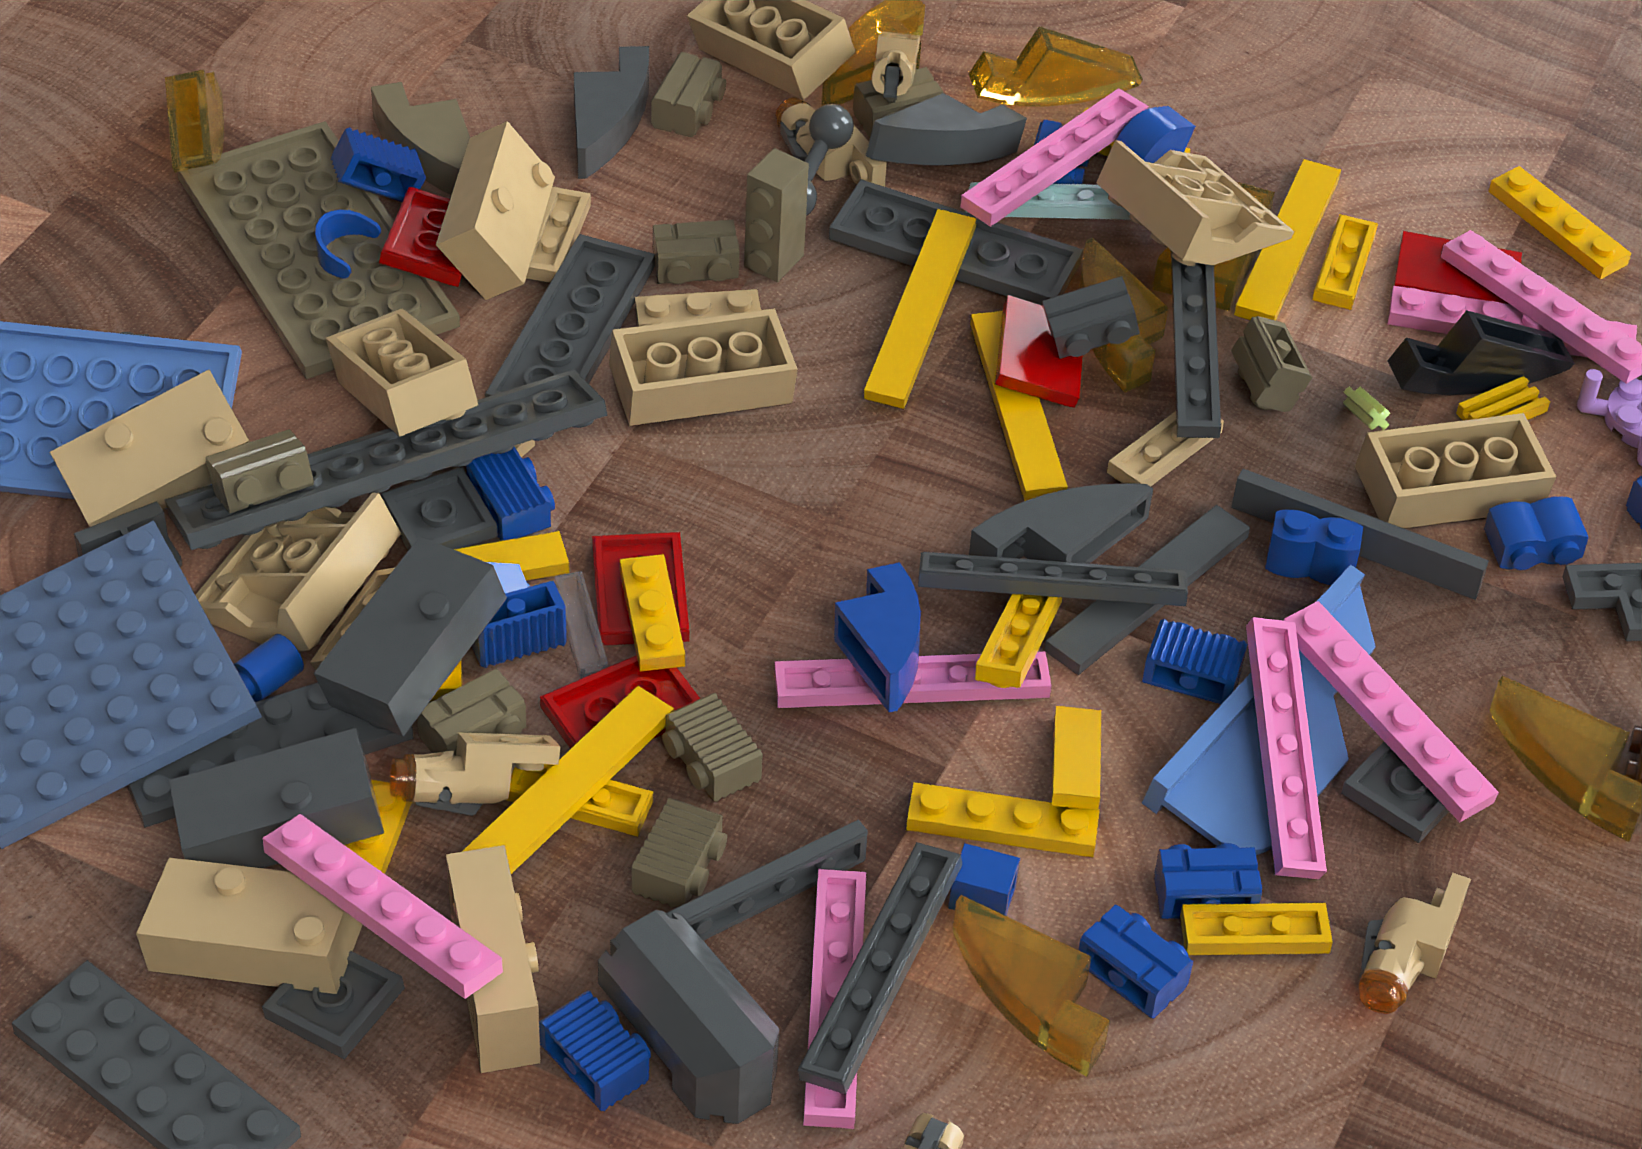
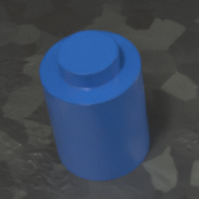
M275 634L234 663L254 702L265 699L304 670V663L300 653L292 642L281 634Z

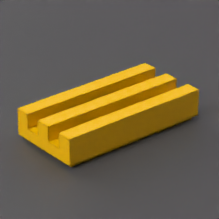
M1522 376L1459 403L1456 414L1462 420H1472L1524 413L1527 420L1547 412L1550 401L1545 396L1539 398L1540 391L1535 386L1528 388L1529 380ZM1525 402L1528 403V404L1523 405V406H1521V407H1519V408H1516V409H1514V410H1512V411H1509V409H1511V408H1513V407H1516V406H1518V405H1520V404H1523V403H1525Z

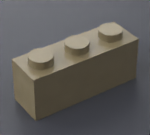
M774 148L747 174L744 267L779 282L804 256L809 163Z

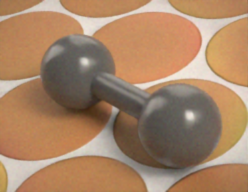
M836 104L821 106L813 113L809 122V131L815 142L804 161L809 163L806 216L813 211L817 202V192L812 180L828 149L842 147L850 140L853 134L854 123L850 113L842 106Z

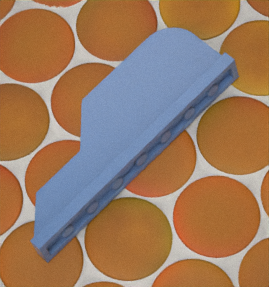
M1350 565L1317 601L1371 655L1376 646L1360 587L1365 574ZM1299 650L1318 797L1344 768L1349 758L1334 700V695L1338 691ZM1250 673L1153 778L1142 804L1155 814L1163 807L1167 808L1216 846L1232 843L1239 848L1255 847L1257 855L1270 850L1272 843L1252 674Z

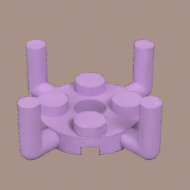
M1596 369L1588 370L1577 401L1578 410L1582 413L1604 416L1606 425L1611 432L1614 427L1623 435L1621 439L1623 442L1638 448L1637 461L1642 466V375L1641 380L1635 378L1627 384L1621 380L1618 387L1610 394L1609 399L1605 400L1596 398L1603 378L1602 373Z

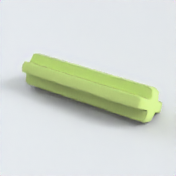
M1349 386L1344 390L1347 399L1343 404L1367 427L1373 430L1379 426L1382 430H1385L1390 425L1385 420L1390 412L1363 388L1359 387L1354 391Z

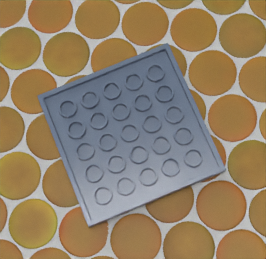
M154 520L0 595L1 849L262 717Z

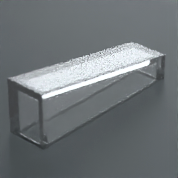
M579 571L555 576V585L566 606V635L579 677L582 679L607 668L609 664L583 572Z

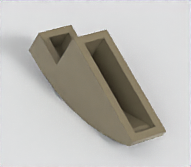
M402 82L372 86L373 118L382 137L387 139L388 143L394 141L395 145L401 143L402 147L408 146L410 150L415 148L426 176L425 181L452 195L470 139L457 99L410 106Z

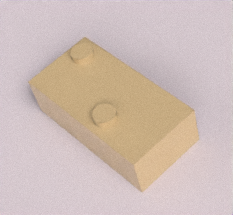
M704 0L687 15L700 50L802 100L807 98L856 53L845 19L806 0Z
M508 121L469 139L436 242V246L485 300L525 283L555 179L550 167L540 160Z
M403 308L326 337L338 383L399 437L440 420L459 418L465 414L466 410L478 406L466 358Z
M775 308L612 330L609 366L629 426L791 404L793 402L798 369Z
M207 370L50 451V454L88 525L91 527L156 501L163 510L167 508L165 499L211 485L212 482L206 457L249 443L250 441L211 371Z
M1524 413L1367 432L1355 464V468L1378 518L1401 528L1487 518L1489 509L1496 505L1508 502H1527L1531 504L1547 498L1556 479V475Z
M505 845L446 854L449 907L452 923L502 958L503 972L466 998L480 1072L486 1073L539 1064V1008L532 973L539 972L537 952L534 942L525 943L521 922H523L519 893L514 891Z
M169 858L136 935L148 971L279 987L282 983L293 984L294 989L313 991V988L317 987L320 992L337 994L340 987V977L344 976L348 965L347 958L349 952H353L363 924L290 871Z

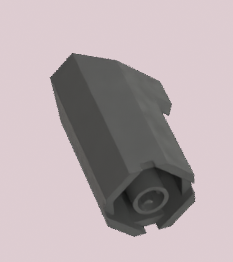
M655 910L623 928L615 938L620 947L613 956L605 950L598 959V984L672 1072L673 1092L695 1118L709 1120L710 1115L724 1116V1122L739 1124L771 1104L778 1063L779 1028L681 914L672 913V918H669L664 911Z

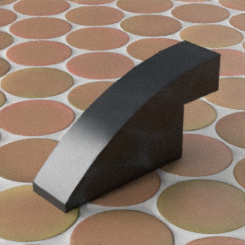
M1468 310L1465 311L1438 346L1406 337L1387 360L1402 390L1438 395L1484 393L1522 376H1525L1529 380L1528 384L1570 370L1575 364L1563 341L1556 335Z

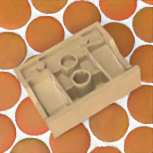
M1115 140L1096 182L1109 194L1108 199L1112 203L1125 208L1130 213L1129 218L1133 222L1145 226L1151 232L1150 237L1154 241L1167 246L1174 252L1172 257L1187 266H1195L1196 263L1216 265L1289 240L1294 234V231L1206 156L1169 150L1155 163H1150L1141 159L1122 141Z
M371 493L357 512H341L336 507H323L308 512L306 516L299 520H283L265 526L262 531L256 534L245 535L195 596L212 625L260 644L275 634H281L289 639L297 650H311V648L319 643L322 634L333 620L343 612L344 606L355 592L366 583L367 577L377 564L388 555L389 549L399 538L401 532L379 493Z

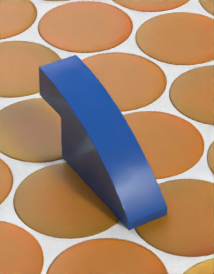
M900 562L867 569L866 596L835 602L834 641L888 712L898 711L913 686L919 662L920 605L912 580Z

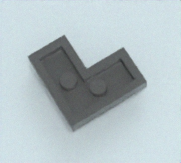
M1642 563L1565 566L1562 578L1572 609L1615 608L1625 640L1642 641Z

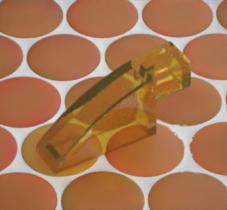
M884 0L856 20L848 28L856 53L823 82L821 106L827 104L841 105L853 100L854 85L872 80L878 35L881 32L923 35L925 4L920 0ZM921 41L919 44V51L917 53L916 69H919L920 65Z
M1040 26L1016 61L983 51L968 73L977 98L1018 106L1077 104L1105 98L1118 88L1123 91L1130 90L1139 86L1143 81L1133 56Z
M203 69L165 77L171 158L174 172L216 164L220 160L223 150L224 110L222 91L214 72L205 74Z
M1092 237L1085 242L1079 289L1122 276L1135 310L1140 334L1131 336L1121 344L1109 343L1092 349L1107 374L1126 393L1151 381L1156 350L1149 344L1164 338L1168 307Z
M1501 676L1490 712L1510 748L1524 766L1551 793L1572 810L1600 828L1630 842L1642 820V783L1615 772L1630 732Z
M960 895L956 901L953 933L970 972L985 995L1000 1013L1028 1040L1057 1061L1087 1077L1105 1049L1110 1023L1109 1019L1075 1004L1087 985L1091 956Z

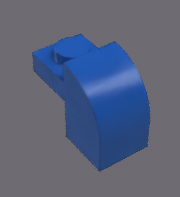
M1169 106L1152 107L1136 115L1124 127L1116 140L1122 141L1145 162L1155 163L1169 150L1184 152L1196 126Z

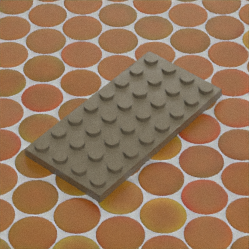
M325 121L177 167L179 181L306 379L335 370L326 337L403 308L435 335L460 327L459 313L435 280L379 263L381 251L394 220L375 193L338 182L331 156L339 140ZM334 210L358 212L377 222L381 227V234L377 238L363 235H346L333 240L326 246L333 255L350 266L352 271L348 278H339L329 274L321 267L317 257L316 224L324 214Z

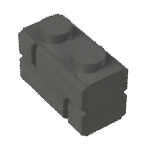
M1122 276L1042 301L1047 323L1060 359L1067 356H1082L1088 353L1090 349L1109 343L1121 344L1131 336L1140 334L1135 310Z

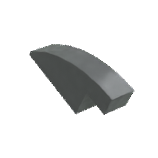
M649 46L619 47V71L574 72L578 179L588 178L609 162L625 146L637 129L645 111L649 95Z
M942 93L875 120L866 156L874 160L918 165H961L998 159L1018 151L1027 118L1003 104L979 113Z
M1136 483L1100 484L1048 493L1018 503L972 529L969 555L1018 559L1024 556L1032 560L1090 564L1148 519L1153 488L1147 484Z

